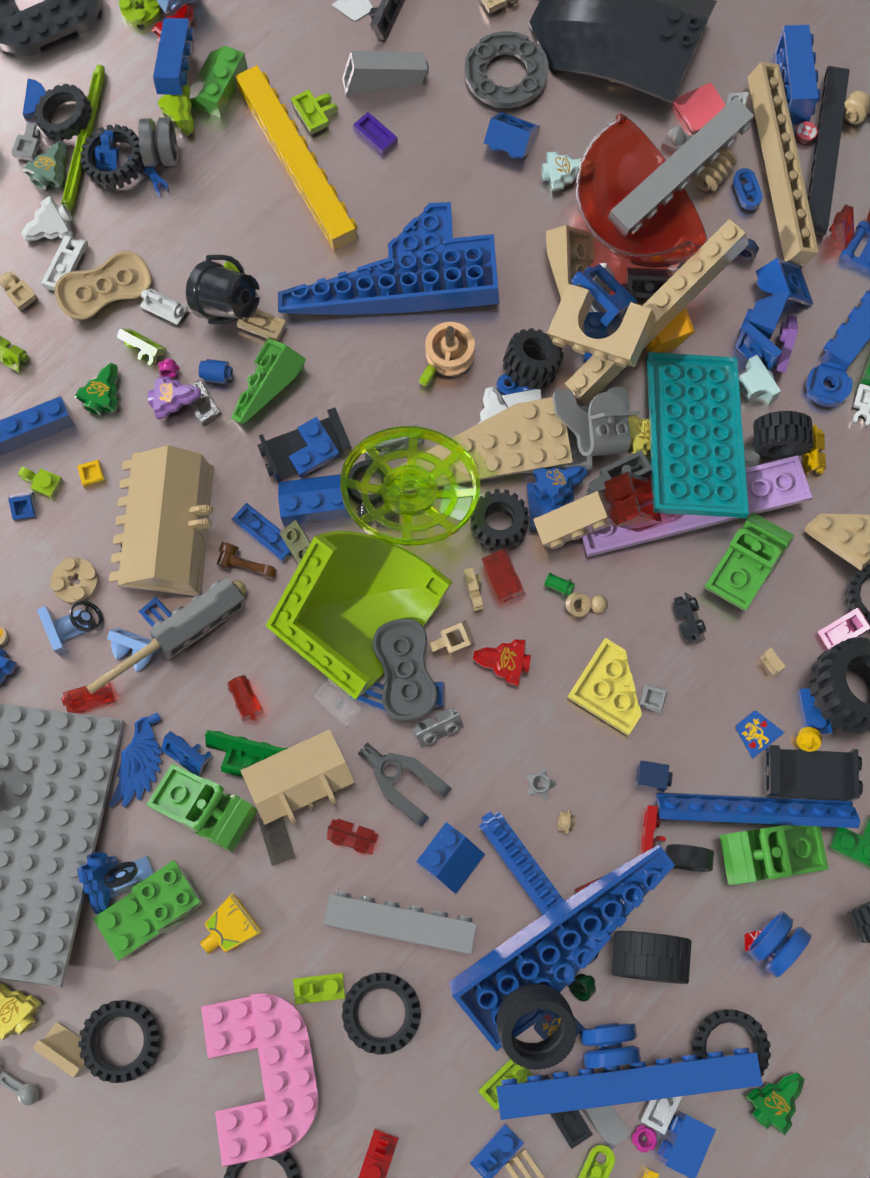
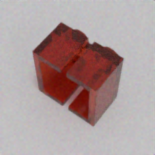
M625 472L604 482L606 489L605 497L609 503H612L610 506L612 511L610 516L615 526L640 532L662 523L660 513H653V503L642 508L639 507L653 500L651 479L631 472Z

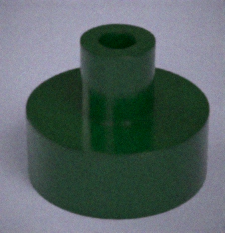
M578 974L569 985L571 993L580 1001H588L596 993L595 979L591 975Z

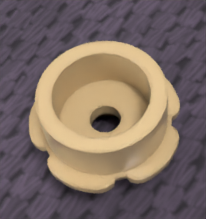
M570 810L567 812L560 811L558 817V831H565V834H568L570 830L575 828L576 818L575 815H571Z

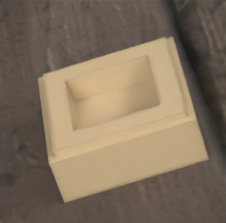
M772 648L765 651L760 657V660L774 677L786 667Z

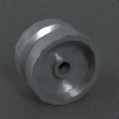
M159 117L157 125L152 118H140L138 136L144 166L146 168L157 167L160 159L164 166H176L178 158L177 139L172 118Z

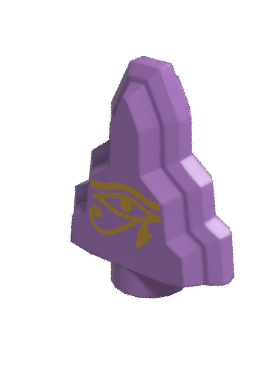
M159 377L156 379L154 389L148 392V403L153 408L155 417L158 420L169 417L172 412L179 411L182 405L191 404L201 398L200 388L190 384L182 385L179 380H172L170 377Z

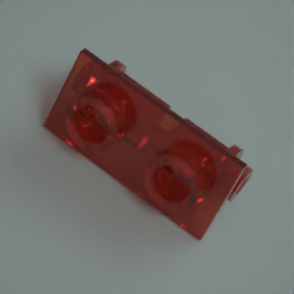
M110 682L93 694L88 691L86 686L63 692L64 696L61 697L63 706H66L67 712L78 713L115 702Z
M340 818L337 820L332 819L330 826H328L326 840L338 846L344 845L353 848L362 854L368 853L373 855L374 844H376L379 834L375 833V830L359 825L355 833L352 832L354 823Z

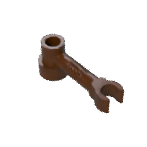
M221 542L217 566L230 569L231 565H235L274 578L277 570L274 569L275 567L237 557L239 547Z

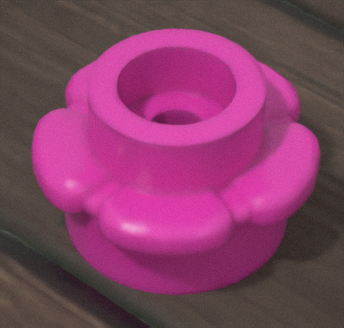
M164 359L163 362L158 363L159 374L162 377L175 378L180 370L179 365L172 359Z
M646 1125L638 1126L636 1132L632 1135V1142L637 1146V1150L646 1153L648 1150H654L657 1146V1133L652 1127L648 1128ZM646 1136L647 1141H643L642 1138Z

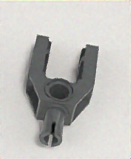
M367 742L363 746L364 749H360L358 755L374 766L373 772L384 798L415 824L422 827L429 817L393 788V784L400 779L405 770H408L420 777L426 786L432 787L444 799L452 788L416 758L390 752L383 756ZM394 765L398 772L396 775L388 777L384 774L385 767Z

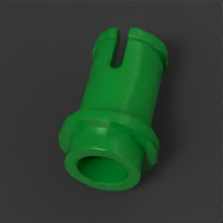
M549 573L544 586L563 593L562 596L565 597L572 594L575 583L572 582V579L566 580Z

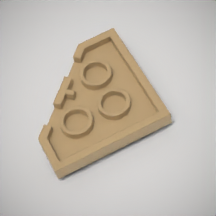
M820 513L806 525L804 532L860 571L870 563L869 514Z

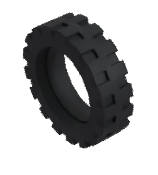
M63 84V86L56 85L54 89L47 90L46 94L40 97L39 104H36V112H34L35 122L50 139L54 141L55 139L58 141L70 140L72 136H78L81 133L80 131L88 126L87 122L92 117L90 115L92 113L91 102L82 90L73 84L71 86L69 84ZM69 101L76 102V108L67 120L58 124L50 123L51 116L59 105Z

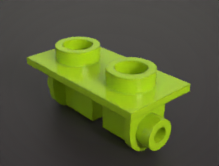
M0 336V361L7 367L20 372V363L26 362L29 355L15 344L8 349L11 342Z

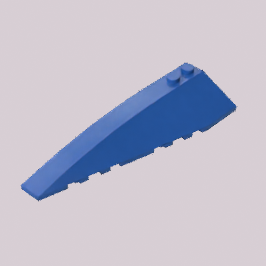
M494 234L450 238L443 240V244L433 246V244L427 245L421 251L414 253L408 251L395 259L389 257L357 267L356 271L350 273L346 271L337 273L338 276L326 280L324 277L308 286L302 284L278 292V312L292 314H389L500 304Z
M659 844L598 879L542 915L449 982L452 997L494 1049L498 1051L502 1048L497 1031V1015L504 998L518 987L527 984H544L549 987L551 986L559 992L566 985L569 987L575 980L574 976L581 968L584 969L612 938L611 934L616 928L621 927L626 922V917L635 907L638 908L644 901V896L650 890L655 889L675 866ZM536 1009L525 1013L515 1023L512 1035L516 1038L537 1023L543 1016L544 1009Z

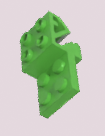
M752 513L746 520L743 528L738 530L729 544L728 550L706 583L705 589L746 612L767 577L771 576L790 546L794 535L763 517Z
M173 763L146 804L150 809L182 824L196 835L231 853L235 850L258 811L253 805L239 796L223 793L224 788L219 784L206 778L203 779Z
M782 825L719 835L728 885L829 870L820 826Z
M171 861L132 887L133 892L93 918L117 961L123 960L161 933L169 931L179 924L184 916L192 913L202 904V901L177 861Z

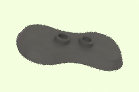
M397 619L387 622L378 628L373 638V649L383 667L385 675L382 703L386 712L397 720L420 718L432 711L437 701V688L425 666L427 634L423 626L413 619Z

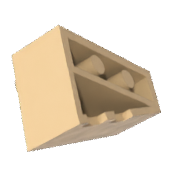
M598 491L533 519L542 544L552 549L563 546L567 541L580 539L587 534L618 524L608 498Z

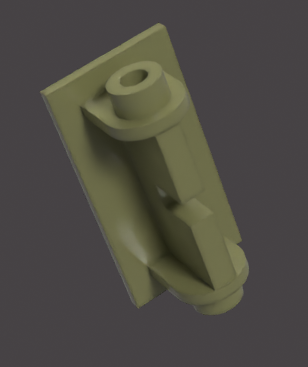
M294 520L279 534L299 564L311 542L298 521Z

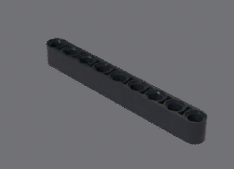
M827 66L824 75L817 124L818 132L815 138L807 197L814 232L824 236L827 233L830 222L849 78V69Z

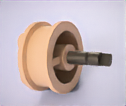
M444 322L436 325L428 333L425 342L426 359L428 364L436 367L437 373L444 376H456L469 369L474 360L475 341L467 327L457 322Z

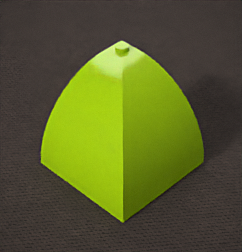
M352 531L325 532L314 536L265 626L356 700L384 675L383 667L373 649V638L378 628L387 622L397 619H413L424 627L453 582L419 556L382 538Z

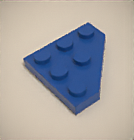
M451 202L429 203L417 218L412 219L403 228V232L398 237L393 238L388 243V258L392 257L395 259L401 257L405 252L411 251L414 253L424 250V246L431 244L437 246L443 244V240L453 238Z

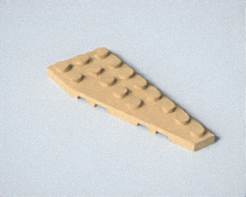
M553 397L514 404L388 472L392 495L530 472L540 468L573 464L567 426L556 416Z

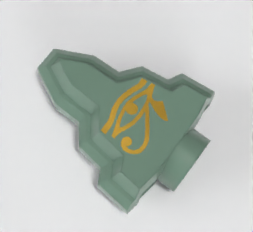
M61 141L54 143L45 154L38 155L34 161H28L22 169L24 173L31 177L30 181L36 187L43 190L47 186L61 187L65 179L62 175L65 169L62 162L66 157V144Z

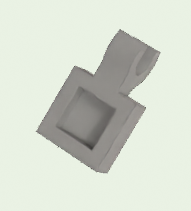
M28 122L24 135H17L11 152L13 157L34 161L40 145L38 140L40 130L36 129V124Z

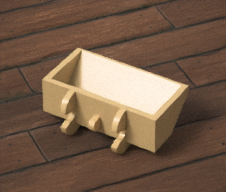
M330 729L240 770L264 824L288 815L292 825L297 822L293 816V811L308 805L309 809L314 808L312 802L328 796L332 806H334L337 802L333 792L354 783Z

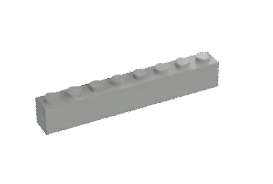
M735 97L614 207L607 219L624 237L630 233L635 234L643 226L642 222L646 218L650 220L659 211L657 208L661 204L665 206L673 199L675 191L679 190L681 192L690 183L688 180L693 175L696 178L705 169L704 165L708 161L713 163L720 156L721 153L719 151L722 148L728 149L736 141L734 137L739 133L743 135L751 127L750 121L754 115Z

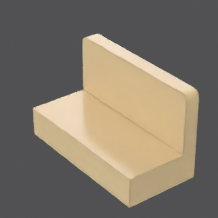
M56 1022L44 1039L38 1040L32 1048L73 1078L80 1077L85 1070V1062L80 1058L79 1054L81 1053V1047H78V1041H81V1037L59 1022Z

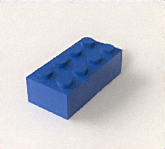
M809 25L783 26L775 50L776 64L780 66L792 124L809 122L811 116L815 114L816 104L820 102L821 90L817 89L818 70H815L814 66L816 63V52L812 50L814 35L810 34Z

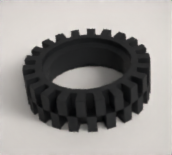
M373 973L362 977L347 992L342 1005L343 1027L349 1039L358 1048L376 1055L390 1054L402 1049L412 1040L418 1030L421 1019L420 1002L416 992L404 979L390 973ZM381 988L395 992L401 998L405 1007V1019L400 1030L386 1038H377L369 1035L362 1028L358 1018L359 1005L364 996L375 989Z
M115 1000L99 1006L100 1008L94 1010L90 1014L91 1017L85 1020L84 1029L80 1031L79 1035L81 1036V1041H78V1047H81V1053L79 1054L80 1058L85 1062V1068L89 1069L94 1077L97 1076L100 1078L99 1080L110 1083H124L144 1075L153 1066L155 1058L159 1055V1047H161V1030L158 1028L159 1023L157 1019L153 1017V1013L147 1010L145 1006L132 1001ZM124 1016L133 1019L139 1024L143 1032L144 1042L138 1057L132 1063L119 1067L107 1063L101 1057L98 1051L97 1040L100 1030L109 1020Z

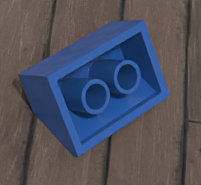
M346 473L278 482L279 510L283 526L290 525L294 520H297L299 524L351 517Z

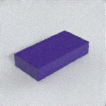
M369 112L353 124V129L382 155L398 143L397 136Z

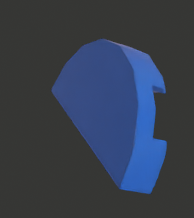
M29 78L27 80L23 107L25 119L34 117L36 104H39L40 97L46 94V90L41 83Z

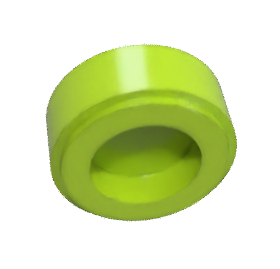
M429 364L418 383L427 387L437 371L436 367Z

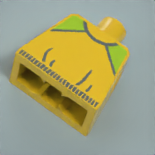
M231 894L205 922L204 925L211 934L204 938L200 944L207 954H210L219 946L224 952L229 953L257 938L264 932L235 894Z

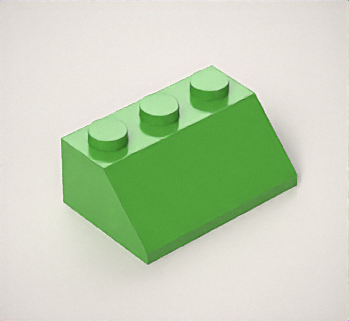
M223 46L209 53L190 88L191 94L189 98L193 108L220 118L223 116L238 88L235 75L248 69L244 52Z

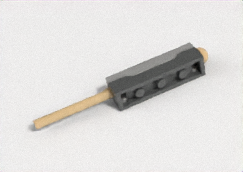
M228 577L223 581H216L212 584L210 590L204 594L196 595L190 604L177 608L172 613V616L165 621H158L150 630L152 640L148 645L93 681L86 688L93 694L158 648L170 660L244 608L245 598L243 595L246 593V585L240 580L231 582Z

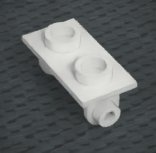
M144 289L141 293V297L144 298L140 305L141 308L176 325L180 323L189 308L153 289Z

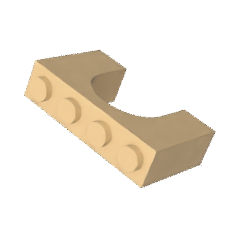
M568 284L547 332L552 343L561 348H564L565 345L572 347L575 352L585 354V352L591 353L593 357L602 361L606 359L613 360L620 367L626 368L628 365L635 368L656 319L653 310L630 302L624 319L614 334L603 339L590 338L584 334L583 326L594 298L588 289Z

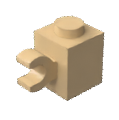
M464 620L441 630L442 637L431 641L429 644L432 652L447 647L448 652L451 653L469 646L475 641L467 621Z

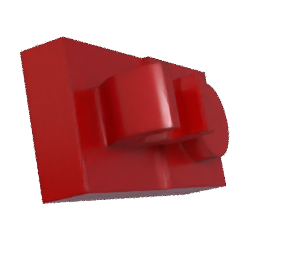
M647 805L645 807L640 855L655 847L657 841H666L664 836H656L653 839L655 829L660 827L661 822L659 813H657L658 806Z
M374 1129L358 1178H386L399 1137Z

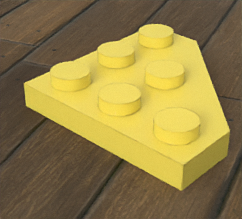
M605 638L567 698L629 736L642 713L638 704L632 673H630L626 650Z

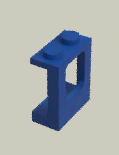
M600 264L592 268L589 266L584 272L579 271L571 280L573 282L572 285L588 289L592 296L607 310L600 320L606 327L625 316L630 302L634 304L637 302ZM597 275L615 294L609 295L593 280L594 277Z

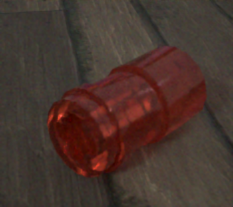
M246 675L230 680L227 686L229 693H231L234 699L235 707L241 720L255 721L257 716L261 715L264 711Z

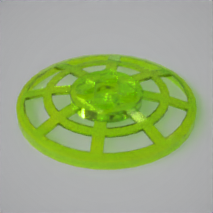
M398 426L375 432L353 448L342 467L340 493L350 517L370 535L392 544L421 546L444 540L467 524L478 504L480 477L469 453L452 438L429 428ZM409 437L408 450L394 451L381 456L374 447V445L389 439ZM418 438L438 443L449 449L452 453L442 461L429 453L417 451ZM366 451L374 462L366 470L362 482L349 479V473L354 463ZM399 458H408L407 465L394 469L387 463ZM417 459H422L436 467L429 472L422 467L416 466ZM458 459L462 461L469 472L472 488L458 489L456 477L449 468ZM378 468L386 475L382 486L369 484L372 475ZM444 473L449 481L451 490H438L435 479ZM347 487L361 491L362 500L369 512L368 514L361 517L355 514L349 502ZM407 487L414 488L416 492L409 494L404 489ZM368 492L381 494L385 504L375 510L370 502ZM472 497L466 515L457 525L447 519L453 512L458 498ZM436 499H450L448 507L442 514H439L432 508ZM393 511L403 515V524L391 522L383 516ZM425 513L433 520L425 524L412 526V516ZM377 520L389 528L402 531V537L397 538L380 533L367 524ZM437 525L447 530L433 537L411 539V532L428 530Z

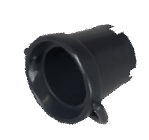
M207 255L206 260L198 263L193 268L186 283L187 305L194 315L207 319L210 325L226 324L236 319H243L244 317L250 318L257 310L260 297H255L256 290H260L257 280L253 276L245 274L240 262L228 255ZM211 260L229 261L237 267L239 272L227 269L222 264ZM217 317H227L223 319H216Z

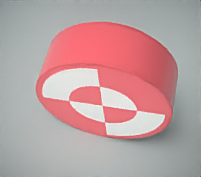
M808 121L801 122L795 131L796 140L802 144L812 143L818 132L817 127Z

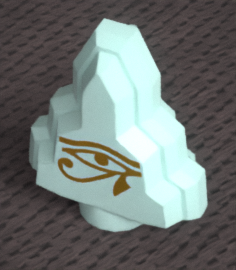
M546 152L547 163H543L541 166L543 181H550L553 191L562 190L565 185L573 183L577 177L586 176L594 171L593 161L583 158L573 159L569 155H560L558 152Z

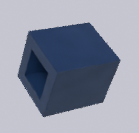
M640 760L637 764L635 788L664 792L667 786L671 787L673 772H669L670 765Z

